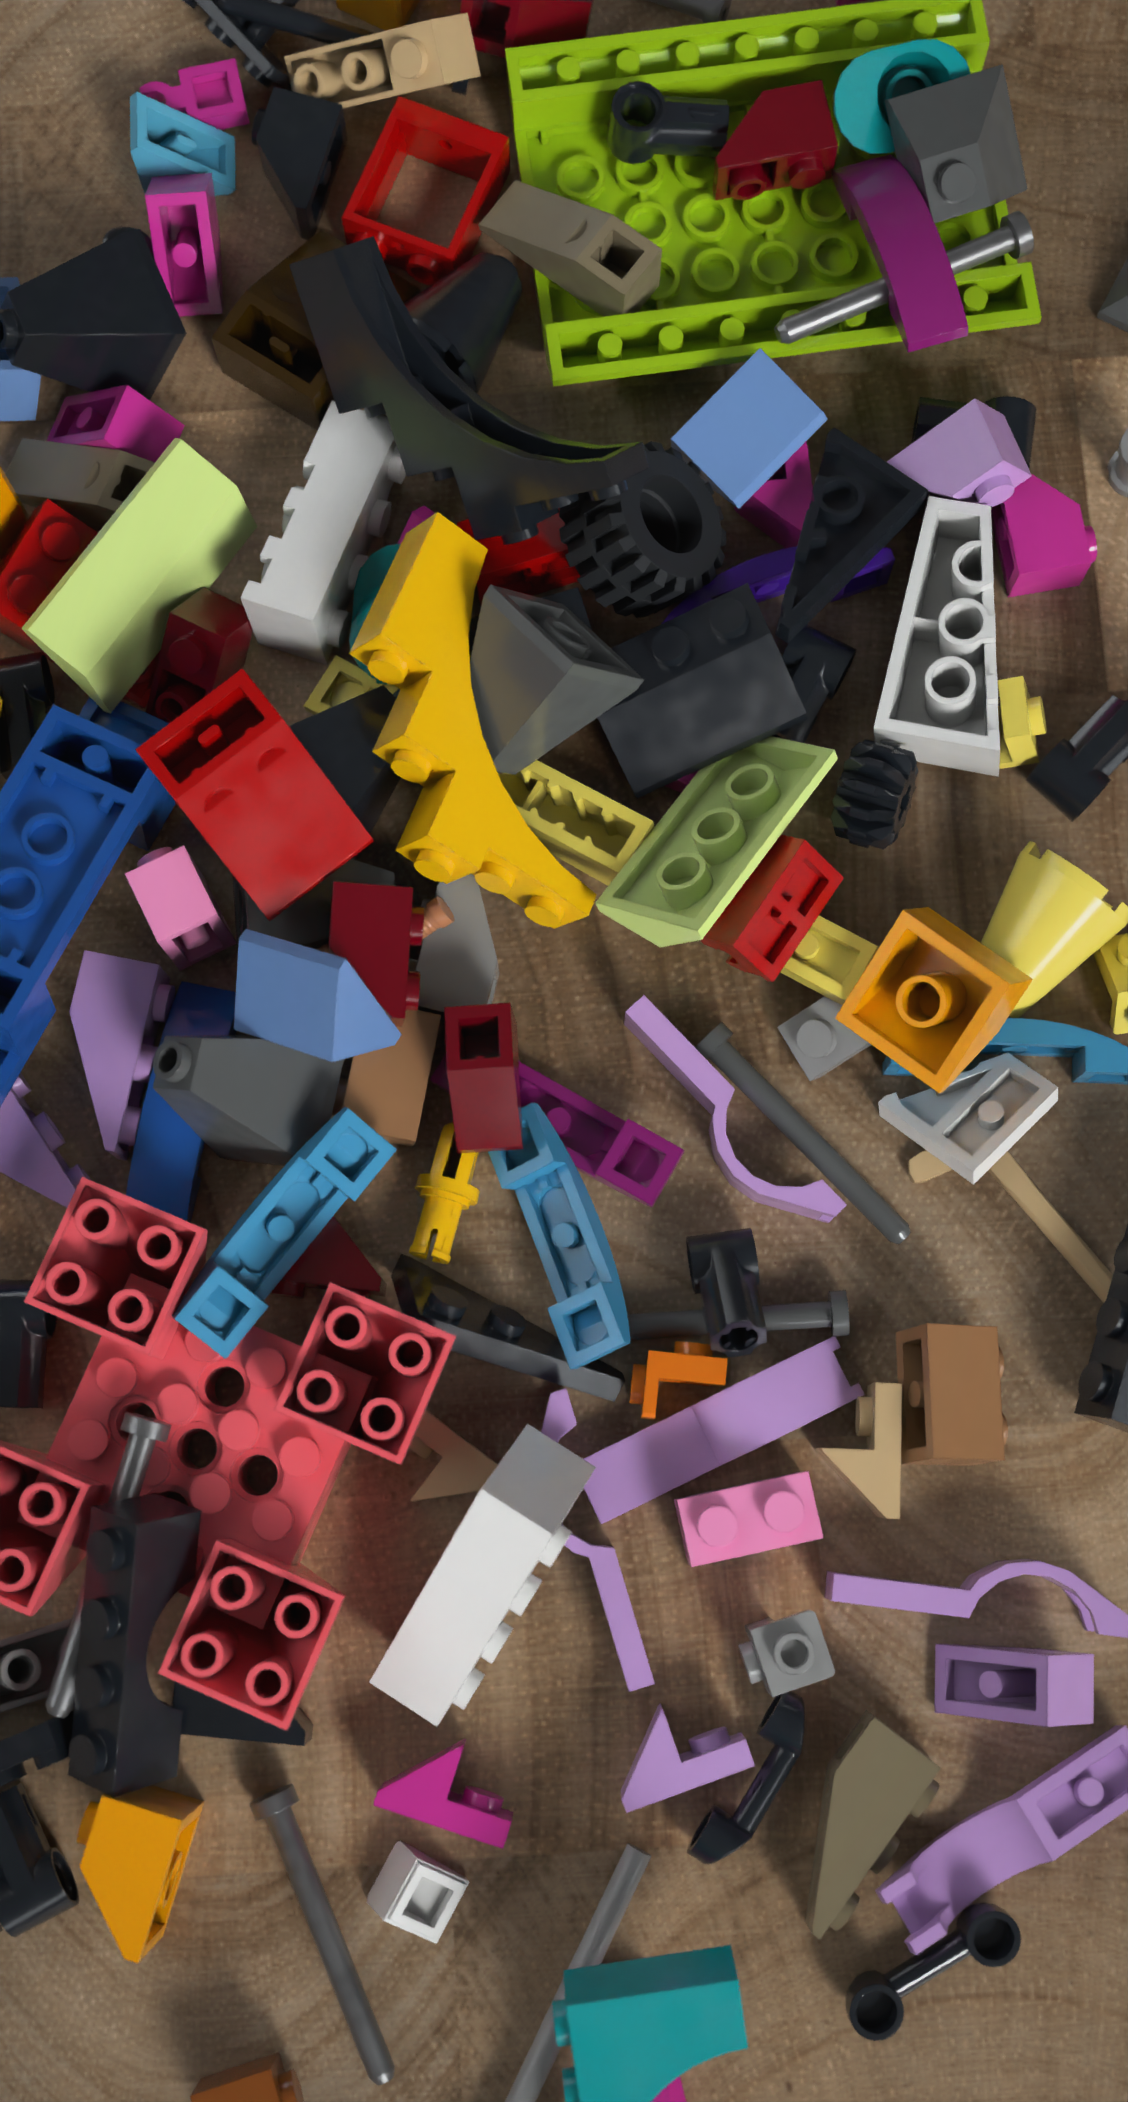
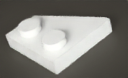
M1005 1053L980 1062L972 1070L961 1072L942 1093H938L931 1088L900 1100L896 1092L886 1095L878 1102L879 1116L974 1185L1058 1101V1087L1010 1053Z

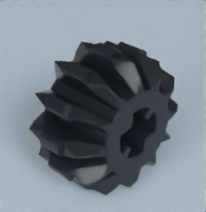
M868 739L859 742L851 749L849 759L844 761L843 772L837 781L838 787L832 801L834 809L831 821L836 836L850 840V844L864 848L872 846L883 850L898 839L900 829L905 825L908 810L911 808L912 796L916 789L915 780L918 768L914 752L902 749L899 744L884 740L876 742Z

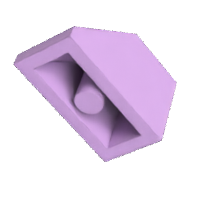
M975 398L887 461V463L928 489L927 499L929 496L989 505L991 507L997 506L1010 498L1014 493V488L1032 476L1005 416Z
M935 1644L934 1712L1044 1727L1094 1724V1654L1039 1648Z

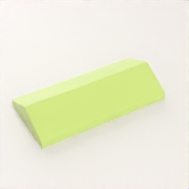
M174 438L21 628L104 712L111 713L161 650L169 613L203 587L209 589L257 528L237 485L182 439Z
M770 736L700 769L595 902L599 912L658 947L702 940L837 761L838 757L835 749Z

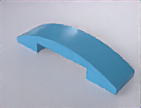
M1007 1018L999 1032L979 1053L1072 1058V1082L1128 1085V1047L1109 1037L1069 1024L1038 1019ZM888 1056L882 1063V1075L914 1076Z
M530 1103L521 1108L523 1149L488 1151L501 1188L515 1190L557 1304L547 1308L569 1368L577 1369L631 1343L627 1309L616 1264L586 1186L566 1147L541 1107L537 1103Z
M344 1107L287 1162L243 1213L199 1272L172 1317L226 1359L269 1307L264 1302L266 1297L347 1198L356 1201L397 1149L349 1108Z

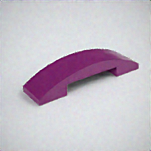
M887 154L834 169L832 180L850 221L858 219L889 289L888 308L907 352L968 336L966 315L944 245L919 189L904 166L894 156Z
M445 1054L430 1081L450 1094ZM519 1061L521 1108L530 1103H537L541 1107L562 1140L577 1170L652 1208L683 1156L684 1149L630 1119L624 1121Z

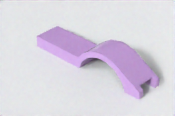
M645 995L625 1012L624 1025L712 1115L709 1136L713 1158L731 1186L754 1202L829 1223L841 1212L847 1204L823 1180L803 1187L775 1186L753 1176L735 1157L726 1135V1112L735 1088Z
M836 1336L584 1458L585 1461L596 1467L584 1490L600 1523L603 1524L824 1416L857 1399L858 1396L865 1395L859 1383L850 1386L833 1352L841 1348Z
M566 1388L550 1393L541 1433L558 1443L561 1437L577 1425ZM571 1533L565 1546L573 1553L589 1557L628 1691L631 1692L655 1684L614 1547L591 1544Z
M1014 1559L995 1561L970 1574L960 1587L827 1571L824 1598L830 1601L970 1618L979 1598L998 1582L1024 1574L1041 1576L1061 1587L1078 1608L1084 1630L1101 1635L1128 1638V1614L1071 1571L1038 1560Z
M1115 1725L1009 1798L998 1801L950 1827L922 1847L875 1890L882 1903L888 1904L892 1901L911 1935L904 1942L912 1954L918 1955L947 1935V1928L954 1918L970 1903L991 1888L1022 1871L1039 1864L1054 1861L1128 1810L1127 1726Z

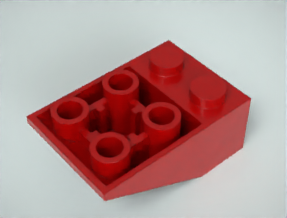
M46 499L32 511L0 563V632L35 653L43 652L48 660L54 662L21 628L98 532L49 499ZM160 651L123 697V699L142 709L145 708L149 700Z
M243 668L135 749L269 922L374 842L371 835L284 719Z

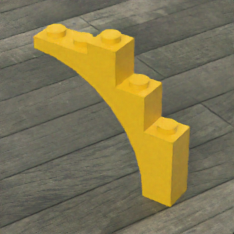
M436 512L406 533L349 652L350 655L365 664L375 678L384 683L395 685L400 689L372 752L391 764L392 770L399 777L423 786L395 851L412 861L415 869L421 875L434 881L448 884L473 874L475 881L482 888L504 895L525 909L524 912L530 920L539 925L555 929L589 916L597 894L565 869L526 824L500 780L482 735L471 687L469 630L474 590L488 549L442 514Z

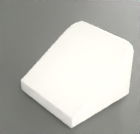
M398 1841L367 1896V1903L383 1921L437 1944L470 1881L416 1848Z

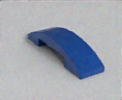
M181 981L169 1012L159 1047L163 1044L165 1036L235 1035L236 992ZM152 1068L134 1144L126 1195L191 1223L201 1178L197 1174L205 1142L154 1090L153 1084L156 1075Z

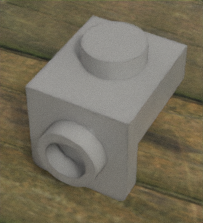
M825 996L777 1027L809 1081L819 1079L867 1047L872 1046L835 1019L843 1005Z
M805 1610L776 1621L768 1617L744 1625L749 1641L739 1644L738 1647L751 1684L763 1681L766 1691L772 1697L828 1679L835 1674V1668L814 1611Z

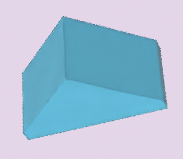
M135 92L130 96V152L144 194L152 177L212 173L215 196L230 195L236 190L234 136L139 92Z

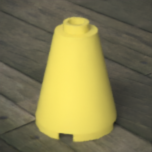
M1029 841L1020 852L981 941V944L1033 979L1009 1015V1018H1019L1128 923V906L1125 903L1121 902L1117 909L1113 911L1111 909L1113 906L1102 900L1109 891L1107 888L1049 849L1041 857L1037 844Z

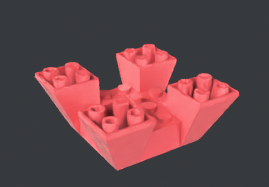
M81 1177L24 1302L101 1335V1338L48 1454L0 1440V1604L29 1617L34 1616L85 1558L89 1538L91 1506L108 1503L130 1434L120 1429L125 1412L133 1413L138 1407L148 1405L153 1410L156 1419L171 1424V1428L166 1442L157 1440L155 1442L139 1496L157 1493L167 1497L169 1494L177 1492L185 1498L188 1506L201 1510L195 1578L178 1591L191 1599L158 1674L287 1731L345 1598L344 1594L301 1564V1559L351 1444L402 1465L456 1336L330 1282L302 1346L253 1326L225 1359L172 1317L189 1287L206 1264L207 1230L85 1177ZM237 1370L244 1380V1392L235 1404L225 1407L216 1398L215 1384L224 1372ZM206 1430L214 1437L217 1451L209 1465L199 1468L189 1458L188 1445L196 1433ZM261 1456L270 1458L278 1472L275 1486L264 1495L252 1490L247 1480V1471L250 1464Z

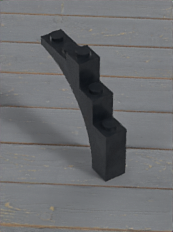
M374 236L289 264L339 414L364 408L367 418L386 414L407 477L431 471L435 481L455 477L475 540L501 536L503 544L508 545L534 537L539 534L537 523L559 513L558 508L578 501V493L589 492L591 501H599L619 495L628 490L626 479L650 468L643 442L596 445L559 439L519 423L483 400L446 365L418 329L392 283Z

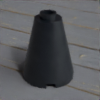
M483 252L475 255L404 304L418 329L446 365L478 394L520 300L522 284L515 266L508 259L500 255Z

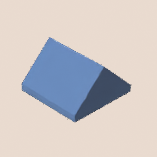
M759 348L671 438V447L682 453L685 463L692 462L700 470L699 476L704 483L709 482L715 492L740 509L828 418L781 368Z
M245 929L239 938L234 1030L330 1062L390 1047L399 1040L402 1034L346 958L249 929Z

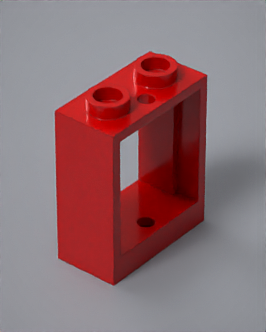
M398 96L342 215L346 244L348 245L374 236L384 263L407 271L418 282L431 286L471 258L482 234V231L479 230V223L495 205L511 170L509 137ZM407 155L479 181L448 248L377 222L378 216Z

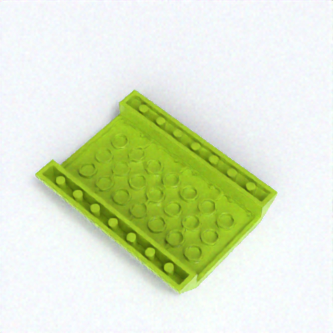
M884 0L505 48L514 142L520 182L613 214L662 249L659 287L639 312L603 317L533 268L545 357L553 387L746 362L759 348L770 358L902 342L903 340L888 308V303L790 344L780 343L776 338L774 327L781 319L883 277L858 219L850 221L832 178L822 180L819 184L805 189H796L789 186L764 191L759 196L748 200L726 198L715 201L712 188L716 158L654 154L651 159L644 163L629 164L613 156L608 148L606 138L614 94L620 87L629 82L637 81L651 84L664 96L728 100L729 105L728 141L762 91L822 80L838 143L833 170L887 154H891L897 159L896 152L869 154L853 147L840 132L834 116V91L840 74L853 59L869 51L924 39H937L953 46L967 61L971 74L982 71L990 44L982 0ZM627 120V121H626L627 123H629V124L632 125V126H636V127L646 126V125H645L644 123H642L641 121H637V120ZM1006 199L992 206L935 223L945 251L1000 229L1001 218L1009 215ZM1006 253L954 275L968 323V333L1040 323L1042 316L1031 262L1018 263L1017 259H1013Z

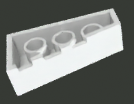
M331 401L304 459L303 478L308 480L305 488L298 485L291 487L283 504V536L280 539L269 535L260 554V562L264 563L261 583L248 580L240 597L258 644L327 665L333 646L338 648L343 646L351 623V612L346 610L355 588L359 570L369 558L367 553L373 537L381 538L386 531L391 514V502L387 501L393 482L401 484L406 476L387 417L380 415L367 418L365 410L362 409L339 414L335 401Z
M929 496L875 719L874 739L876 742L884 740L899 744L900 748L914 752L917 762L999 777L1000 731L991 506Z
M527 1424L480 1489L369 1683L436 1727H438L452 1703L464 1710L485 1674L474 1668L480 1657L492 1664L513 1630V1627L503 1622L505 1616L511 1610L521 1617L543 1581L533 1575L532 1572L539 1561L550 1568L570 1537L572 1531L561 1524L596 1467Z

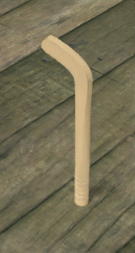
M927 1150L920 1152L908 1161V1176L913 1184L926 1182L953 1170ZM1007 1151L988 1172L1018 1203L1104 1303L1107 1299L1113 1274L1036 1187Z

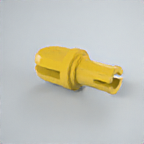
M454 1122L444 1125L430 1174H419L417 1177L415 1189L420 1192L419 1196L424 1199V1204L413 1244L408 1252L415 1257L427 1260L432 1237L437 1235L431 1256L433 1257V1262L448 1264L450 1262V1252L461 1211L468 1210L470 1206H475L480 1194L478 1188L471 1185L479 1152L462 1153L455 1179L447 1177L456 1144Z

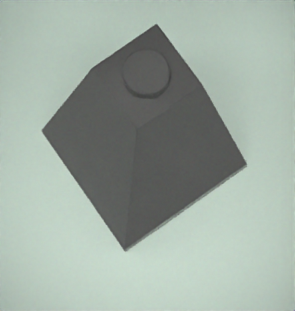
M1003 64L884 100L897 160L904 166L915 182L934 223L992 206L1028 190Z

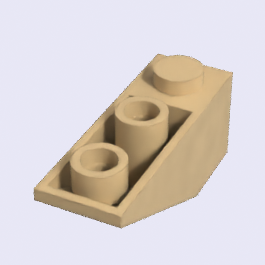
M468 12L429 19L284 56L293 92L342 104L343 108L481 76Z

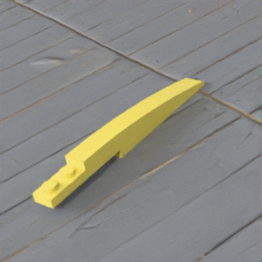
M336 655L305 702L304 707L308 712L315 715L378 688L383 684H377L376 679L371 678L358 666ZM391 684L384 685L392 694L399 689ZM538 760L515 775L498 772L503 786L526 824L549 852L609 886L655 827L651 819ZM818 916L780 973L843 1005L877 952L878 946Z

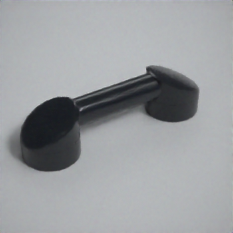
M789 1691L774 1698L757 1730L758 1735L774 1744L773 1748L733 1816L715 1804L709 1809L688 1846L687 1853L703 1864H712L734 1853L753 1837L757 1827L801 1755L805 1730V1707L802 1697Z
M972 1904L964 1909L957 1918L956 1930L933 1943L918 1955H914L885 1974L872 1970L865 1971L856 1976L850 1984L846 1995V2013L853 2028L860 2036L868 2040H885L894 2035L902 2024L904 2007L901 1998L963 1959L972 1955L977 1962L987 1967H1000L1009 1963L1017 1955L1021 1945V1933L1017 1923L1008 1912L995 1904Z

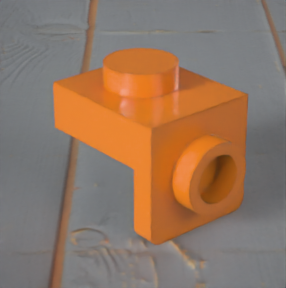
M675 1341L674 1353L648 1350L646 1365L633 1364L629 1403L642 1404L640 1418L654 1420L659 1381L722 1388L726 1383L728 1358L713 1357V1350H711L710 1344Z

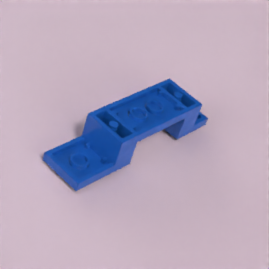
M89 697L79 715L53 704L0 791V1107L56 1012L45 983L127 842L149 851L176 805L175 800L135 750L169 723L122 701L119 702L111 713L104 712Z

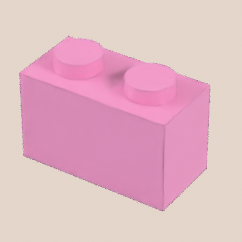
M184 845L175 850L171 847L156 849L139 859L137 862L138 868L125 873L158 944L180 971L237 944L204 876Z
M808 1471L795 1472L674 1499L688 1565L691 1567L824 1538Z

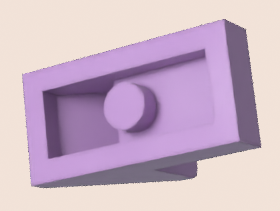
M660 1703L620 1790L626 1813L754 1767L755 1764L745 1737L741 1732L729 1736L726 1727H719L690 1738L688 1742L691 1750L678 1754Z

